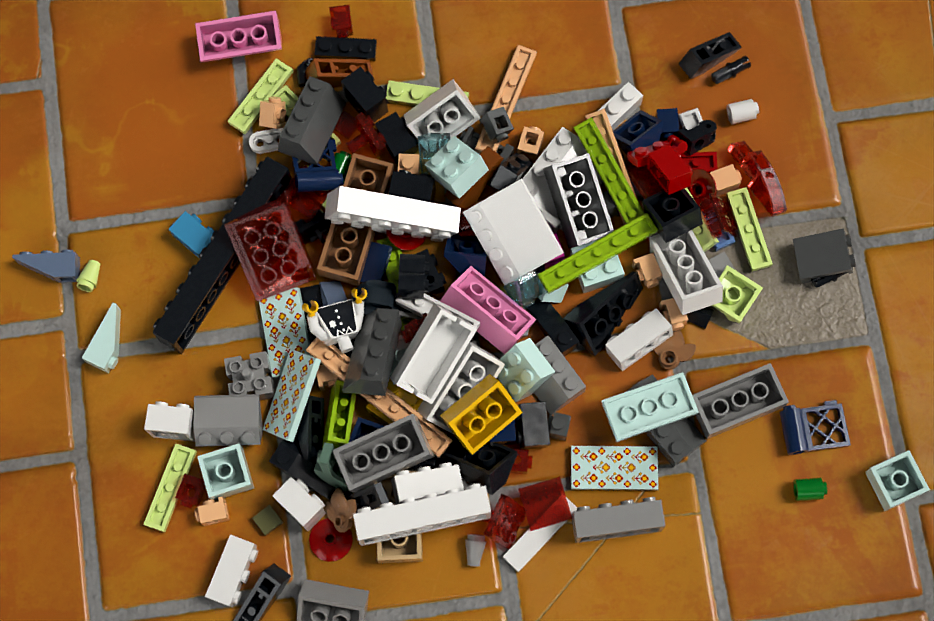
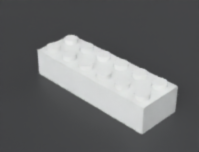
M339 186L327 194L325 219L331 220L333 224H344L346 222L351 223V226L356 228L368 226L372 227L371 230L384 231L386 229L391 230V233L396 235L408 233L413 238H424L426 236L431 237L432 241L442 242L444 239L451 238L452 235L459 232L461 208Z
M473 484L467 486L468 490L459 491L458 488L445 491V495L437 496L436 493L424 495V499L415 501V498H408L402 500V504L393 505L390 502L379 505V509L371 510V507L358 509V513L353 514L358 541L361 546L490 519L491 508L486 486L481 487L480 484Z

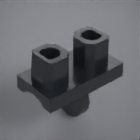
M317 209L311 214L313 220L308 223L304 219L294 223L296 228L294 231L303 246L319 239L321 244L325 242L323 236L328 234L331 220L325 219V213L321 209Z

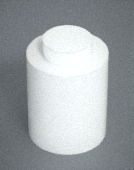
M752 99L727 104L726 107L731 124L756 119L757 114H759V106Z

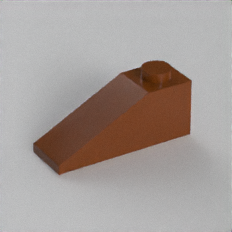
M314 58L305 70L307 80L311 76L329 83L333 88L342 86L341 80L359 67L365 72L369 71L373 76L370 60Z
M487 146L479 154L489 170L460 199L449 190L445 193L444 196L458 208L469 209L475 204L504 158L491 147Z

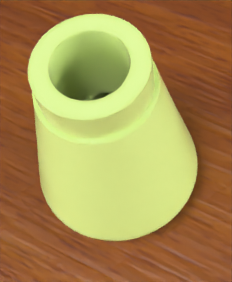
M89 260L76 279V286L83 291L92 292L97 286L101 264L98 261Z

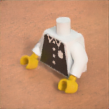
M356 288L352 290L351 294L356 298L354 302L352 299L319 308L316 301L310 300V309L308 304L304 303L302 309L308 313L307 321L310 332L321 341H324L327 346L338 343L341 353L353 350L351 339L356 337L362 327L364 317V302L362 300L367 297L366 289L361 288L360 296H357Z

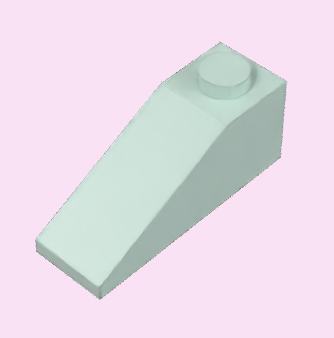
M112 303L82 356L86 363L106 373H109L111 369L113 370L118 363L121 309L117 304Z

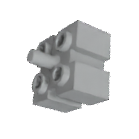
M266 351L249 354V360H243L241 356L224 359L226 375L230 381L233 380V383H228L229 395L259 394L260 400L274 398V382L271 376H267V374L271 373L269 355Z

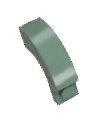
M324 442L323 449L319 450L317 455V462L314 468L315 473L331 486L354 494V492L349 491L332 451L335 449L334 445Z

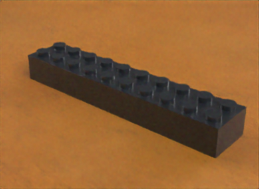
M268 156L258 164L256 174L245 185V191L235 199L234 208L224 216L223 224L219 230L213 233L209 246L201 251L198 263L190 268L187 280L179 285L176 291L177 295L173 301L170 300L167 303L164 315L154 323L153 334L161 343L180 354L184 352L247 253L243 251L265 216L271 217L293 183L287 167Z

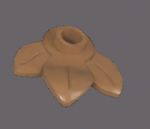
M677 330L673 332V336L654 348V352L659 356L661 367L672 370L680 362H686L692 358L696 345L685 344L681 331ZM668 357L673 358L671 363L666 362Z
M337 488L333 492L331 501H326L325 505L326 514L334 523L337 531L346 532L353 526V514H356V500L351 499L347 501L341 488Z

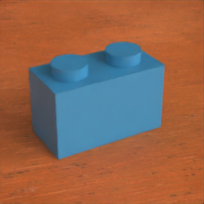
M185 211L168 230L172 236L199 258L201 251L211 243V237L215 231L209 226L205 228L201 225L202 220L194 213L190 215Z

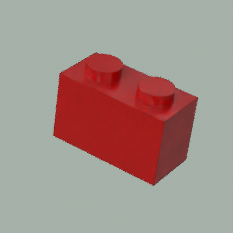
M671 145L648 153L647 169L668 195L691 186L692 169L689 165L685 164L679 152L675 151Z

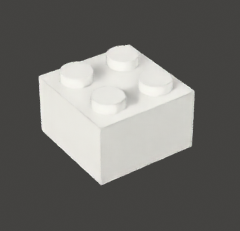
M156 401L155 405L148 404L144 430L152 437L195 442L193 429L194 411L189 408V405L176 404V407L160 401Z
M290 477L273 497L309 532L326 514L323 509L325 504L315 494L310 496L308 494L310 490L299 478L295 481Z

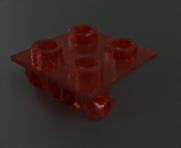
M294 175L278 200L308 218L313 219L327 199V194L332 190L297 193Z
M708 193L710 199L708 197L701 198L699 205L703 214H705L704 218H710L706 223L709 224L708 227L711 235L719 238L723 236L722 232L737 237L735 232L737 225L733 218L730 219L728 214L730 208L727 201L712 193Z
M560 477L518 489L530 531L572 519Z

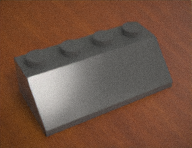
M309 76L279 137L278 152L316 166L318 165L346 106V102L329 83Z
M589 153L543 168L568 248L601 239L614 231Z
M377 308L363 317L361 330H359L355 337L354 349L351 353L342 389L343 393L386 396L402 327L399 310Z
M652 374L635 384L628 391L658 380ZM688 417L645 432L673 467L707 442Z

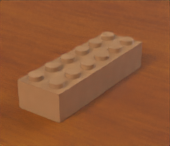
M353 153L343 187L388 194L394 165ZM346 222L344 224L331 223L317 267L319 276L359 286L371 241L373 242L376 231L371 230L372 227L364 226V228L352 227L351 223Z

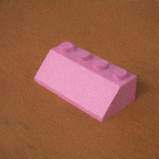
M276 11L195 23L201 62L282 50L281 31Z
M472 266L449 287L440 302L479 321L480 326L477 332L503 354H506L517 344L536 321L531 314Z

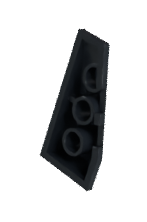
M634 271L577 305L563 318L579 340V343L592 356H596L605 347V344L612 337L611 334L615 327L620 326L623 322L621 318L625 311L631 309L641 293L643 287L637 273Z
M296 435L293 442L284 439L269 460L271 465L295 480L299 478L308 488L331 501V496L337 488L323 481L315 473L316 462L304 459ZM342 490L345 498L352 495Z
M448 436L453 442L440 458L434 455L443 464L459 465L460 474L463 479L471 485L480 484L481 487L486 486L487 493L493 495L506 484L517 457V451L502 444L493 443L492 446L483 445L472 455L456 437Z

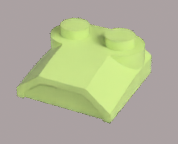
M727 265L719 277L723 286L722 302L712 306L725 314L728 320L740 324L763 287Z

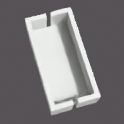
M434 303L390 376V379L397 386L433 404L477 329L467 321Z

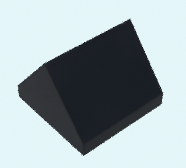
M705 307L691 312L688 315V322L706 329L714 310Z

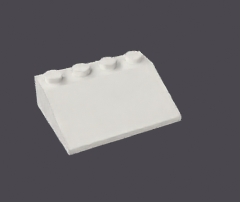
M564 127L559 130L523 177V181L540 211L545 210L558 220L559 217L543 168L588 154L579 137ZM593 164L599 185L601 186L603 181Z
M523 179L514 182L463 212L504 286L564 253Z

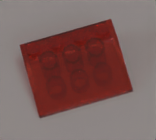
M285 197L266 203L224 225L256 301L316 280L315 268Z

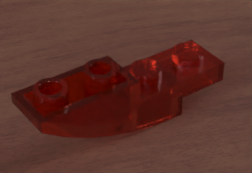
M745 141L730 144L727 150L732 155V158L741 166L745 174L750 177L751 181L747 186L763 204L765 210L771 216L786 212L787 206L781 184L761 150L753 152Z

